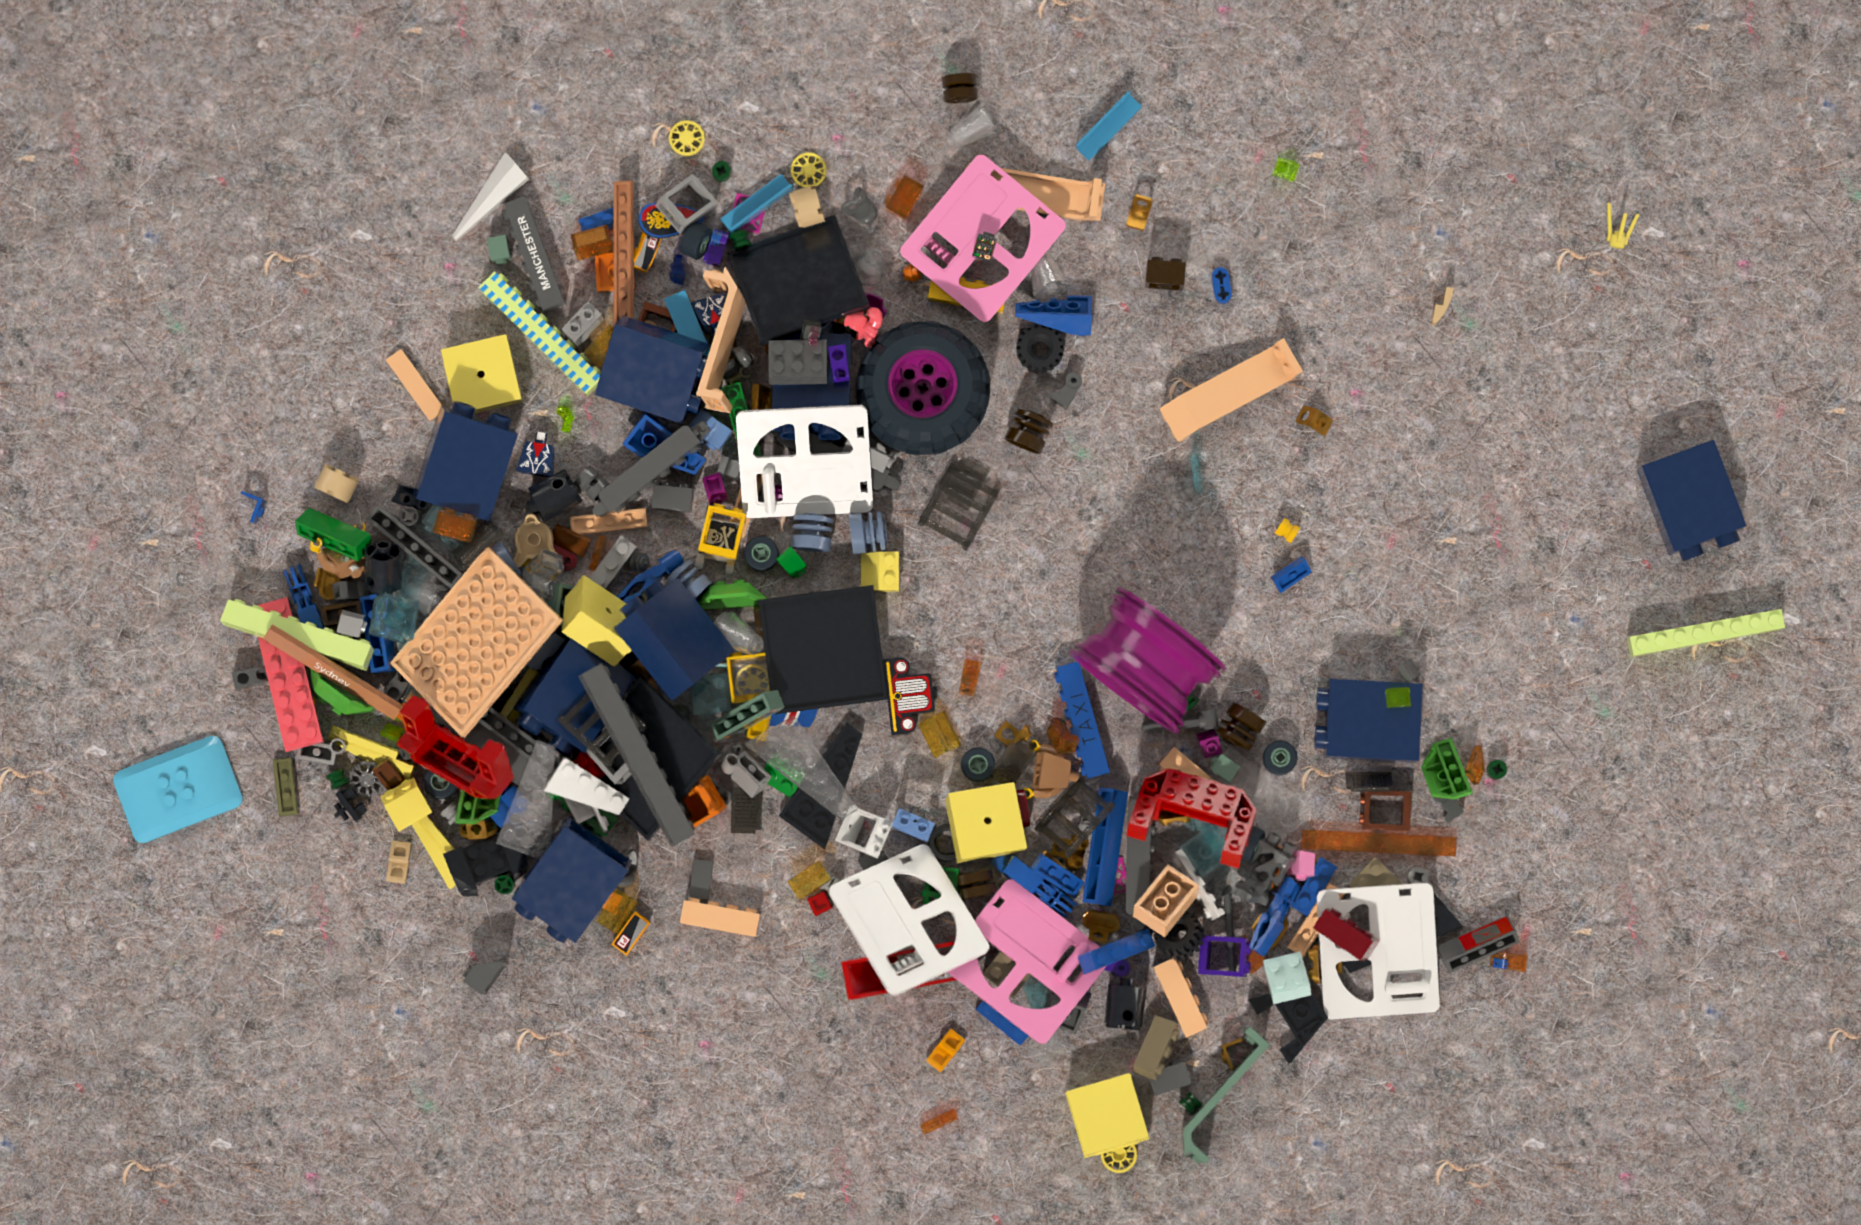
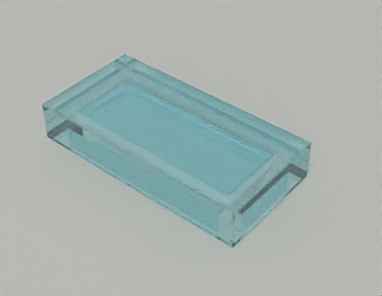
M1191 454L1190 465L1194 494H1202L1203 488L1198 454Z

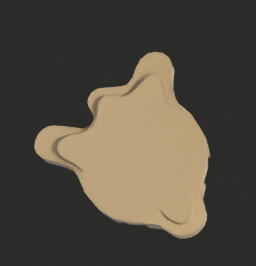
M530 513L526 515L524 522L515 534L517 552L513 561L518 568L527 559H531L534 566L540 565L543 561H548L552 564L558 563L560 556L553 547L551 529L547 524L539 520L536 514Z

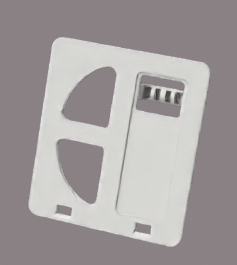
M846 405L745 410L738 412L736 415L742 507L743 513L748 518L794 516L804 513L821 515L863 513L872 510L873 495L868 415L865 406ZM813 422L820 423L838 430L850 441L853 449L850 452L811 453L809 424ZM785 424H792L794 426L796 454L777 456L754 455L753 451L756 444L769 431ZM857 427H863L864 436H857ZM774 473L781 474L783 495L781 501H776ZM757 474H762L764 501L761 502L758 500ZM867 481V491L861 490L860 482Z
M925 844L916 846L837 882L829 889L830 897L886 990L891 995H899L988 952L989 944L930 847ZM910 856V862L905 864L901 862V859ZM906 874L920 878L933 886L940 893L941 897L922 907L912 909L894 881L893 876ZM858 879L860 884L851 888L849 883ZM949 911L953 914L955 920L956 938L951 951L947 955L942 956L936 950L921 922ZM909 945H913L916 949L912 955L893 964H890L886 956ZM921 963H924L923 965H921V966H919V967H917V968H915V969H913V970H911V971H909V972H907V973H904V974H902V975H900V976L897 975V974L902 973V972H904V971H906V970H908V969H910V968H912V967H914V966H917V965H919V964H921Z
M1423 882L1320 890L1317 894L1318 919L1327 908H1335L1342 913L1341 916L1344 918L1356 906L1366 904L1369 913L1370 933L1380 940L1368 958L1372 964L1373 999L1371 1001H1364L1355 997L1346 989L1336 970L1337 963L1358 961V959L1341 947H1336L1334 942L1319 933L1323 1010L1328 1019L1437 1011L1440 1001L1432 886L1429 883ZM1399 889H1411V895L1399 896ZM1351 893V899L1339 900V894ZM1393 974H1422V980L1417 982L1392 983L1390 981V976ZM1423 993L1421 997H1391V995Z

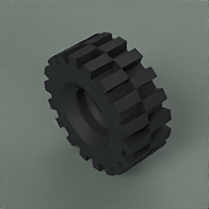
M1040 324L1031 325L1028 329H1024L1023 333L1018 337L1016 345L1018 360H1020L1023 367L1025 366L1027 370L1034 371V373L1052 371L1063 358L1064 342L1062 341V336L1060 333L1058 334L1056 329ZM1036 342H1044L1047 345L1048 351L1045 355L1037 356L1034 354L1033 345Z
M1186 910L1165 937L1154 931L1153 938L1165 956L1169 959L1173 957L1175 961H1179V957L1182 960H1186L1187 955L1192 957L1194 956L1192 952L1200 950L1198 946H1203L1204 942L1202 939H1205V934L1203 933L1204 928L1192 912ZM1186 931L1182 939L1173 940L1178 932Z

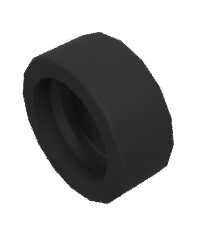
M950 824L936 827L929 838V846L932 853L944 861L956 859L955 851L945 854L936 846L937 836L944 831H951Z

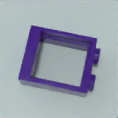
M1205 935V939H1202L1204 942L1203 946L1200 945L1198 974L1247 977V973L1251 971V962H1248V956L1252 952L1250 948L1251 942H1249L1250 938ZM1211 941L1241 943L1239 972L1210 970Z

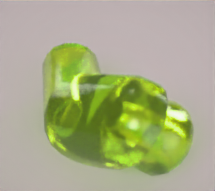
M560 405L557 407L556 413L563 419L561 431L570 434L574 415L569 407Z

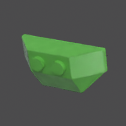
M734 580L733 584H726V581L714 582V585L709 586L697 602L704 611L753 607V605H759L758 600L768 598L749 582L745 583V580Z
M310 668L313 692L317 694L316 699L323 704H326V702L333 706L331 710L339 716L342 713L349 716L374 712V707Z
M1452 738L1433 743L1430 752L1421 766L1431 796L1457 799L1473 794Z
M461 789L455 823L474 825L497 813L502 793L498 798L484 799L475 798Z

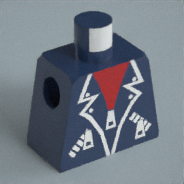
M726 292L691 302L694 313L706 335L713 333L715 335L727 297Z
M536 432L535 442L526 441L516 468L518 473L550 477L554 474L553 445L546 444L547 433Z

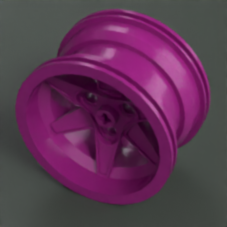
M1117 587L1115 590L1117 595H1111L1113 602L1109 606L1111 615L1109 622L1100 634L1094 633L1088 636L1081 644L1075 643L1074 647L1077 650L1070 649L1069 654L1091 675L1141 713L1172 733L1178 734L1180 730L1177 726H1184L1182 718L1187 712L1188 701L1186 699L1198 683H1210L1214 677L1220 678V672H1224L1226 666L1209 649L1163 613L1133 593Z

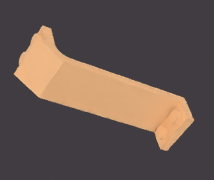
M1001 168L1059 217L1073 220H1101L1106 184L1101 183L1102 179L1094 178L1091 181L1085 182ZM993 170V172L990 174L997 181H1000V179L1003 178V176L995 170ZM1040 207L1036 211L1037 214L1049 215ZM1023 208L1016 209L1019 211H1025Z
M725 267L723 273L712 269V271L705 270L703 278L712 292H726L727 297L696 395L703 399L706 409L731 414L733 406L719 388L746 302Z
M1283 338L1267 350L1183 393L1159 409L1164 421L1171 428L1173 437L1178 442H1182L1204 426L1295 379L1303 370Z

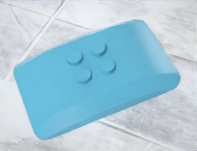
M217 736L200 739L120 770L113 778L135 840L140 843H147L239 807L243 800L223 743Z

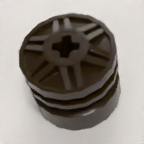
M1017 408L1015 414L1022 419L1013 417L1012 421L1019 427H1009L1004 439L1019 448L1041 454L1046 442L1039 435L1049 436L1050 432L1044 428L1052 429L1053 423L1041 414Z
M1232 702L1226 712L1232 719L1231 722L1222 719L1221 723L1227 728L1218 726L1215 731L1234 746L1250 751L1252 745L1246 742V739L1255 742L1256 739L1250 734L1251 731L1260 733L1266 721L1243 706Z

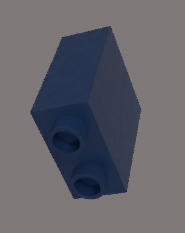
M622 315L614 326L595 395L682 424L689 413L697 416L700 411L703 399L696 395V388L708 358L706 355L709 344Z
M797 333L795 335L786 337L781 340H801V333ZM820 333L819 340H827V384L773 385L772 409L850 405L851 334ZM845 344L849 381L834 383L828 347ZM814 422L808 426L809 433H818V438L822 440L834 441L841 438L842 433L830 426ZM785 424L773 429V432H780L781 438L795 440V428L792 424Z
M453 401L451 409L441 406L413 494L418 500L490 522L518 433L515 429L510 428L512 419L507 416L490 412L488 420L473 416L476 409L474 406Z
M1714 440L1647 463L1637 469L1669 556L1679 552L1683 562L1704 554L1701 546L1703 543L1715 539L1718 548H1722L1740 541L1737 531L1747 525Z
M678 577L666 587L659 579L641 592L647 602L643 603L638 595L620 609L626 618L614 627L671 701L735 651Z
M564 634L567 639L545 669L537 672L513 709L522 715L518 723L523 728L535 735H538L542 729L553 737L549 743L550 747L558 753L569 757L572 751L574 753H586L604 725L578 676L602 663L603 667L606 666L610 671L611 676L609 678L612 683L618 686L620 698L623 697L636 676L619 664L615 667Z
M1329 679L1327 681V688L1317 687L1316 710L1326 711L1325 726H1315L1314 749H1324V758L1417 763L1420 756L1423 684Z
M568 817L516 888L512 900L517 903L514 908L521 916L533 921L537 916L547 923L546 931L557 941L564 943L567 939H570L576 943L627 874L632 860Z

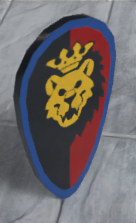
M657 202L647 204L641 209L638 215V223L640 229L646 235L658 239L680 235L655 206ZM674 204L686 219L698 211L688 206ZM705 216L697 221V223H703Z

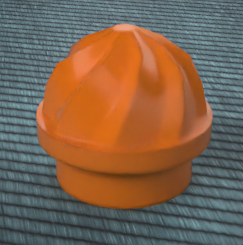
M911 263L905 266L903 277L907 281L916 282L921 279V271Z

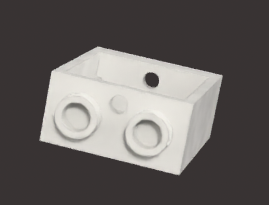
M850 805L835 841L878 858L893 823ZM865 818L876 821V824L864 848L855 844V841Z

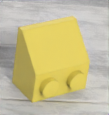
M899 552L862 553L861 586L873 585L874 592H899Z
M414 777L403 781L399 786L386 791L380 796L398 831L405 829L432 813L426 796Z

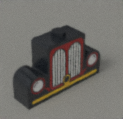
M905 658L883 659L891 735L893 737L912 734L917 725L912 715L935 712L934 698H938L937 688L932 686V678L929 673L907 676L910 671V665Z

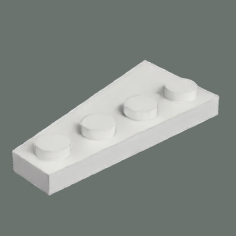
M565 757L543 789L546 792L617 815L621 813L629 800L628 797Z
M1180 849L1172 854L1174 866L1180 869L1183 875L1199 884V892L1195 901L1200 902L1203 907L1201 909L1203 915L1212 921L1225 914L1222 908L1217 909L1215 906L1216 899L1212 893L1210 894L1205 891L1206 887L1202 878L1194 875L1196 870L1183 850Z

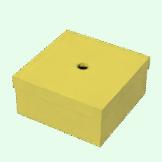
M506 334L441 349L452 402L459 401L474 406L476 408L474 414L523 402Z
M583 575L578 580L576 586L565 596L562 632L614 667L627 653L632 651L614 629L615 626L626 618L620 609L627 603Z
M1014 782L947 794L945 803L957 863L1021 853L1027 849Z
M1130 1073L1066 1091L1065 1094L1084 1159L1150 1140Z

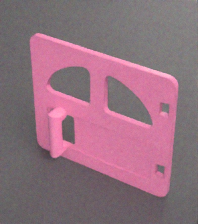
M978 155L903 244L900 252L907 261L982 322H988L1062 234L1066 224L1063 219L985 155ZM993 170L1003 176L1000 181H997L990 175ZM1039 207L1049 214L1045 219L1036 213ZM1023 208L1029 217L1031 229L1029 245L1024 257L1017 259L1000 244L996 243L993 257L1009 270L1008 276L1000 282L985 288L970 289L960 286L959 278L976 259L972 257L978 234L983 235V232H988L995 236L1016 209ZM934 232L939 233L958 249L957 255L954 256L933 239L932 234ZM923 245L946 263L947 267L942 269L921 252Z
M1009 879L1005 881L974 921L985 939L1012 959L1016 964L998 988H992L985 980L977 958L948 971V973L1036 1042L1045 1044L1105 967L1085 975L1082 971L1073 983L1067 980L1079 964L1077 956L1100 948V946L1094 941L1088 940L1085 934L1016 881ZM1001 897L1004 903L998 909L993 904ZM1070 946L1075 947V951L1060 970L1056 972L1053 969L1055 964ZM1026 974H1031L1057 994L1060 1002L1046 1009H1029L1011 1003L1009 995Z

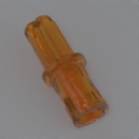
M954 1108L941 1115L936 1114V1117L920 1124L922 1132L927 1134L940 1127L944 1128V1125L959 1118Z

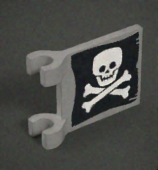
M712 519L706 544L733 550L739 523ZM698 551L695 567L703 570L705 559L726 562L725 573L734 574L736 560Z

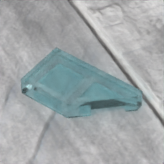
M1039 981L1024 987L1023 989L1031 1009H1044L1048 997L1043 984Z

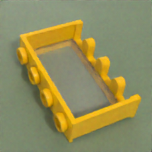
M761 650L749 651V655H742L741 652L731 653L730 657H726L732 704L748 702L763 692L770 691L765 653H761Z

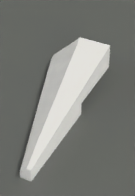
M506 152L453 233L452 237L455 241L498 208L501 202L529 180Z

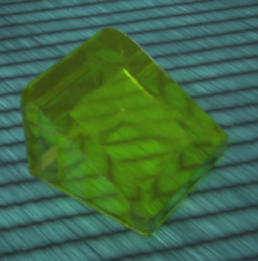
M1278 157L1272 175L1294 182L1299 164L1294 160Z
M1410 688L1386 689L1387 708L1411 707Z
M386 723L380 732V736L398 742L403 735L404 729Z

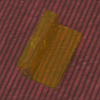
M610 324L584 351V354L599 368L604 364L614 330Z
M945 711L931 716L918 724L934 758L961 746Z
M817 861L787 881L797 898L802 900L829 882L831 878L821 862Z
M615 889L596 922L619 934L639 901Z

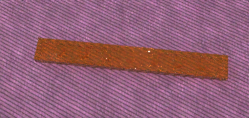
M1302 829L1301 849L1456 857L1457 837Z

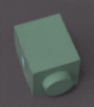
M506 235L487 238L492 263L503 265L508 263L507 260H512Z
M1223 754L1219 757L1215 755L1209 764L1212 766L1210 771L1227 783L1231 782L1240 768L1239 765Z

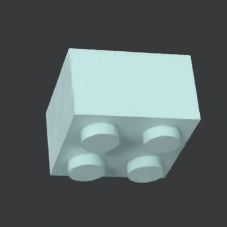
M1301 951L1263 960L1264 972L1273 1004L1311 995L1310 983Z

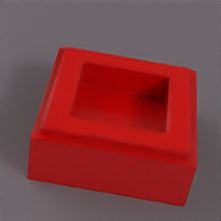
M825 891L807 899L815 917L832 909Z

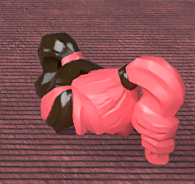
M870 307L866 311H858L836 319L833 322L835 325L833 333L843 334L846 331L856 340L864 338V345L872 348L878 337V330L882 325V313L878 308Z

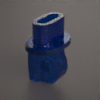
M675 255L674 262L670 264L671 271L669 277L673 283L684 285L686 270L685 264L682 263L683 256Z

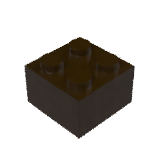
M1151 257V260H1147L1145 288L1183 291L1186 262H1182V259L1177 258L1163 261L1161 257Z

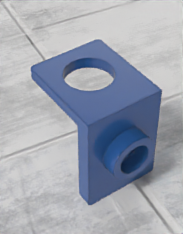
M241 491L240 494L257 501L250 522L256 525L258 518H262L265 507L263 506L265 500Z

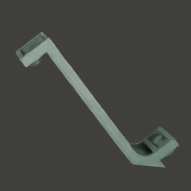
M1247 1027L1243 1031L1245 1034L1243 1038L1250 1045L1256 1044L1257 1046L1182 1128L1183 1156L1185 1157L1191 1152L1189 1157L1197 1164L1202 1162L1205 1165L1210 1158L1192 1142L1191 1135L1193 1130L1270 1046L1251 1027Z

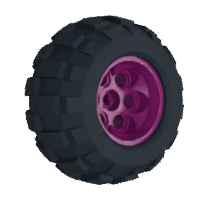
M927 320L926 322L911 321L900 324L888 332H884L876 339L872 348L866 351L860 362L856 377V398L858 405H863L867 409L868 428L884 444L910 455H936L947 452V450L962 444L981 424L990 399V377L979 349L962 332L940 324V322ZM930 365L934 370L931 374H925L922 371L923 367ZM908 370L915 373L914 378L910 380L904 377V373ZM939 379L947 381V385L944 388H939L936 385ZM923 385H926L928 391L921 394L918 387L921 388ZM902 389L910 391V395L907 398H902L899 395ZM934 397H939L942 400V404L934 406L931 400ZM916 402L923 404L924 407L921 411L913 409V405Z

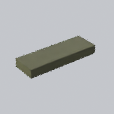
M293 758L272 759L279 817L299 815Z

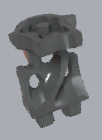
M1275 832L1270 833L1266 839L1259 840L1257 851L1250 863L1252 867L1250 878L1246 881L1240 880L1237 882L1231 893L1238 895L1248 903H1260L1267 906L1269 901L1268 895L1275 885L1279 886L1286 872L1297 859L1293 855L1296 845L1287 841L1283 847L1278 846L1282 837ZM1262 856L1266 858L1264 863L1260 861ZM1262 871L1267 873L1265 879H1261L1259 876Z

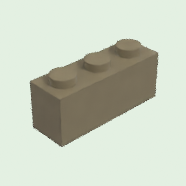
M1155 1015L1133 1065L1136 1074L1153 1080H1157L1158 1075H1162L1165 1068L1164 1062L1172 1053L1171 1046L1173 1041L1176 1042L1180 1034L1176 1022Z

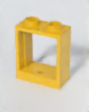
M716 503L713 506L709 505L698 551L737 560L747 515L743 513L744 510L739 508L727 510L724 505ZM713 513L740 519L733 550L706 544Z

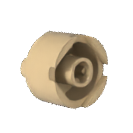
M815 185L789 193L799 228L825 222Z
M325 463L314 488L348 503L360 479L350 474L348 476L346 472L335 469V467Z

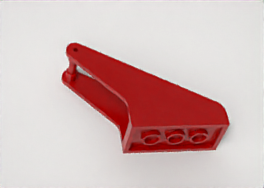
M955 941L934 946L936 949L954 946ZM916 949L897 951L886 956L890 964L898 961L897 956L914 953ZM867 957L841 962L848 1000L888 994ZM950 977L928 981L914 988L957 981V979Z

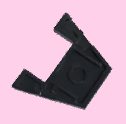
M1312 991L1310 996L1273 1004L1271 994L1248 1000L1257 1015L1273 1005L1279 1010L1295 1036V1040L1279 1049L1288 1064L1292 1063L1328 1018Z

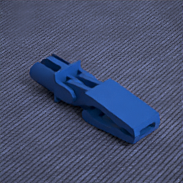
M675 550L668 552L662 558L657 559L660 563L659 565L653 566L649 570L637 575L616 597L621 600L624 599L625 603L630 602L637 595L641 598L642 591L656 580H662L666 573L670 575L677 567L683 564L682 555ZM645 583L639 592L628 596L636 585Z
M298 564L297 568L303 583H300L294 566L290 567L295 586L292 584L287 569L283 570L292 599L298 605L297 613L301 623L311 622L317 625L316 628L324 629L317 604H313L311 599L313 595L301 564Z
M1012 855L1002 869L1005 874L1030 893H1037L1039 895L1037 898L1065 919L1068 915L1056 907L1055 904L1058 903L1070 913L1073 909L1061 901L1060 897H1063L1073 906L1077 905L1075 901L1050 882L1048 884L1045 883L1043 877L1032 871L1028 865Z
M1291 877L1283 879L1277 893L1272 892L1275 898L1267 912L1262 913L1259 918L1250 948L1260 956L1266 955L1284 928L1283 921L1290 905L1295 906L1293 901L1300 889V885Z

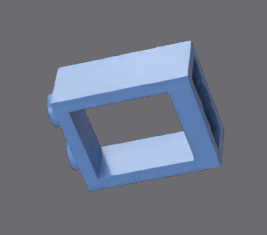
M900 808L892 824V828L927 843L935 827V823Z

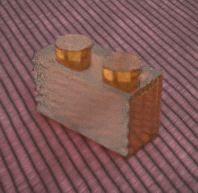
M904 175L902 179L898 178L894 185V188H896L893 195H888L884 204L886 205V211L906 221L924 191V186Z
M607 224L571 234L573 248L578 261L614 251Z
M444 508V511L439 510L433 533L471 544L478 522L474 520V516L463 513L462 516L456 515L455 510Z

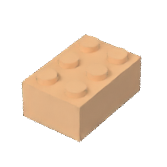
M1167 864L1135 904L1133 917L1165 937L1198 896L1199 884Z

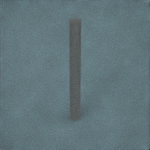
M1231 894L1223 895L1226 937H1234ZM1227 942L1229 971L1236 972L1234 942Z

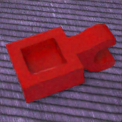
M587 752L579 753L573 761L596 778L602 779L605 775L604 771Z

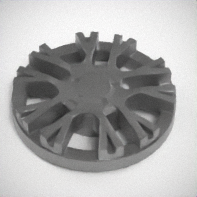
M373 761L359 762L350 772L349 781L352 789L364 797L374 796L384 787L380 781H375L377 777L373 772L369 771L370 765H374V767L378 765ZM366 764L367 771H363L360 766ZM355 770H359L362 774L359 775ZM353 776H358L359 780L353 782ZM360 782L362 785L356 788L354 785ZM374 783L381 785L378 790L373 787ZM369 786H371L373 793H369ZM361 787H366V793L360 792Z

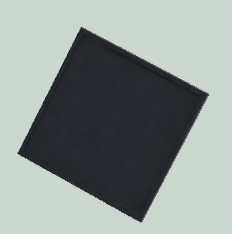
M835 215L824 218L825 222L805 228H796L728 253L761 346L769 344V341L781 340L800 333L803 319L820 321L822 325L870 307Z
M873 585L758 600L770 691L778 690L785 708L773 715L888 700Z
M640 676L621 700H625L630 709L628 712L631 718L634 717L639 725L637 728L639 733L646 737L649 751H652L658 760L656 762L657 766L665 772L667 776L665 780L668 786L671 785L675 790L677 802L682 803L722 754L647 680ZM601 730L599 731L598 735L596 736L597 738H598V737L600 736V734L602 733ZM610 736L597 752L617 772L625 761ZM576 753L570 761H574L579 753ZM606 774L602 779L598 778L629 798L620 814L647 841H650L661 827L633 776L631 775L623 784H614Z

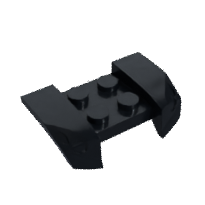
M515 826L498 832L497 835L462 849L459 847L443 854L454 883L463 897L478 896L476 885L511 872L515 882L528 869L526 854Z

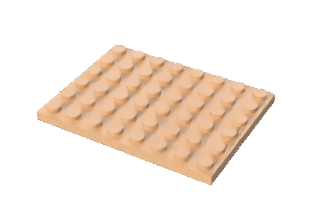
M487 546L390 664L461 737L465 738L563 619Z

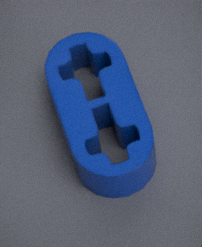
M1218 267L1213 271L1211 277L1214 298L1218 303L1226 304L1232 297L1229 273L1225 268ZM1218 272L1226 276L1223 277V284H1220L1219 279L1215 278ZM1221 287L1224 288V293H1228L1225 300L1218 297L1221 293Z

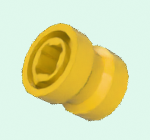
M1284 518L1274 534L1279 537L1283 535L1285 540L1291 544L1300 527L1290 524V521Z

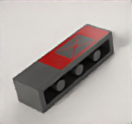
M1507 915L1438 945L1437 948L1441 960L1450 974L1520 943L1517 931Z

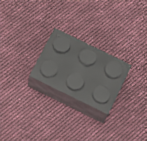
M827 340L769 341V385L827 384Z

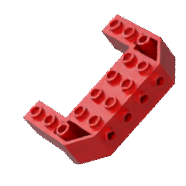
M413 695L399 711L406 732L399 739L397 745L401 749H405L413 761L475 798H498L514 779L509 758L505 751L506 748L501 743H495L490 739L482 749L475 744L467 743L460 735L455 736L448 728L438 726L434 722L429 702L424 698L419 699Z
M1170 768L1144 778L1128 823L1127 836L1145 841L1152 820H1159L1162 809L1227 828L1220 863L1239 869L1250 840L1256 816V808L1243 789Z

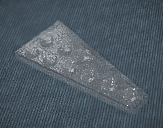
M794 715L746 743V747L840 820L857 811L858 807Z
M536 740L496 844L539 858L551 842L553 794L543 789L554 773L555 746Z
M1223 740L1220 741L1222 754L1240 766L1228 784L1244 790L1256 808L1255 822L1260 829L1265 831L1266 837L1270 833L1275 832L1283 839L1320 813Z

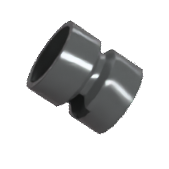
M589 466L577 477L574 485L581 491H586V496L593 502H596L600 499L599 492L610 483L603 477H598L599 473Z

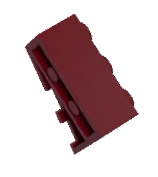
M1335 908L1325 909L1313 926V929L1358 960H1368L1380 940L1375 938L1369 931L1359 928L1358 924L1353 920L1343 918L1341 916L1342 913Z

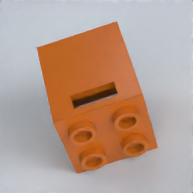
M708 774L702 777L683 800L692 814V817L687 820L693 823L694 828L727 808Z

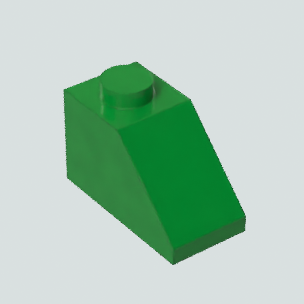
M791 546L776 559L792 579L795 577L799 579L807 572L805 570L807 565Z

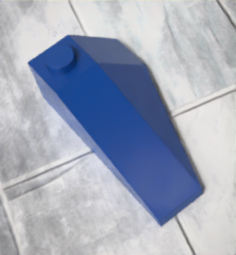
M1071 295L1067 296L1066 300L1057 301L1056 298H1050V301L1044 303L1038 300L1015 303V317L1072 335H1091L1092 296Z
M644 411L622 444L637 456L644 457L674 432L652 414ZM698 452L695 454L690 453L685 457L686 461L679 466L675 465L673 468L695 475L706 461V458Z

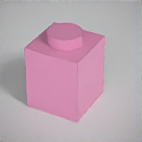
M1301 850L1295 851L1293 855L1297 859L1287 871V875L1295 877V880L1305 881L1307 877L1314 876L1315 853Z

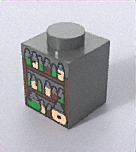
M983 232V235L978 234L972 257L991 262L997 243L994 234Z

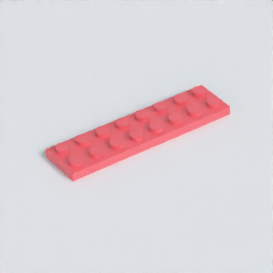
M288 597L257 605L262 607L263 611L270 613V610L279 612L282 617H293ZM258 637L285 751L289 752L324 742L305 665L270 644L262 637Z

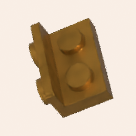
M761 384L752 385L751 410L771 409V388Z

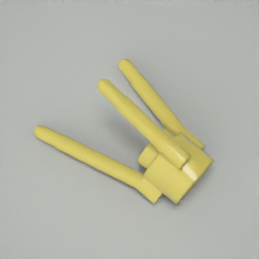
M1608 203L1607 241L1610 242V247L1624 249L1625 245L1628 244L1639 214L1635 215L1626 236L1623 231L1627 213L1623 214L1619 231H1614V234H1612L1611 203Z

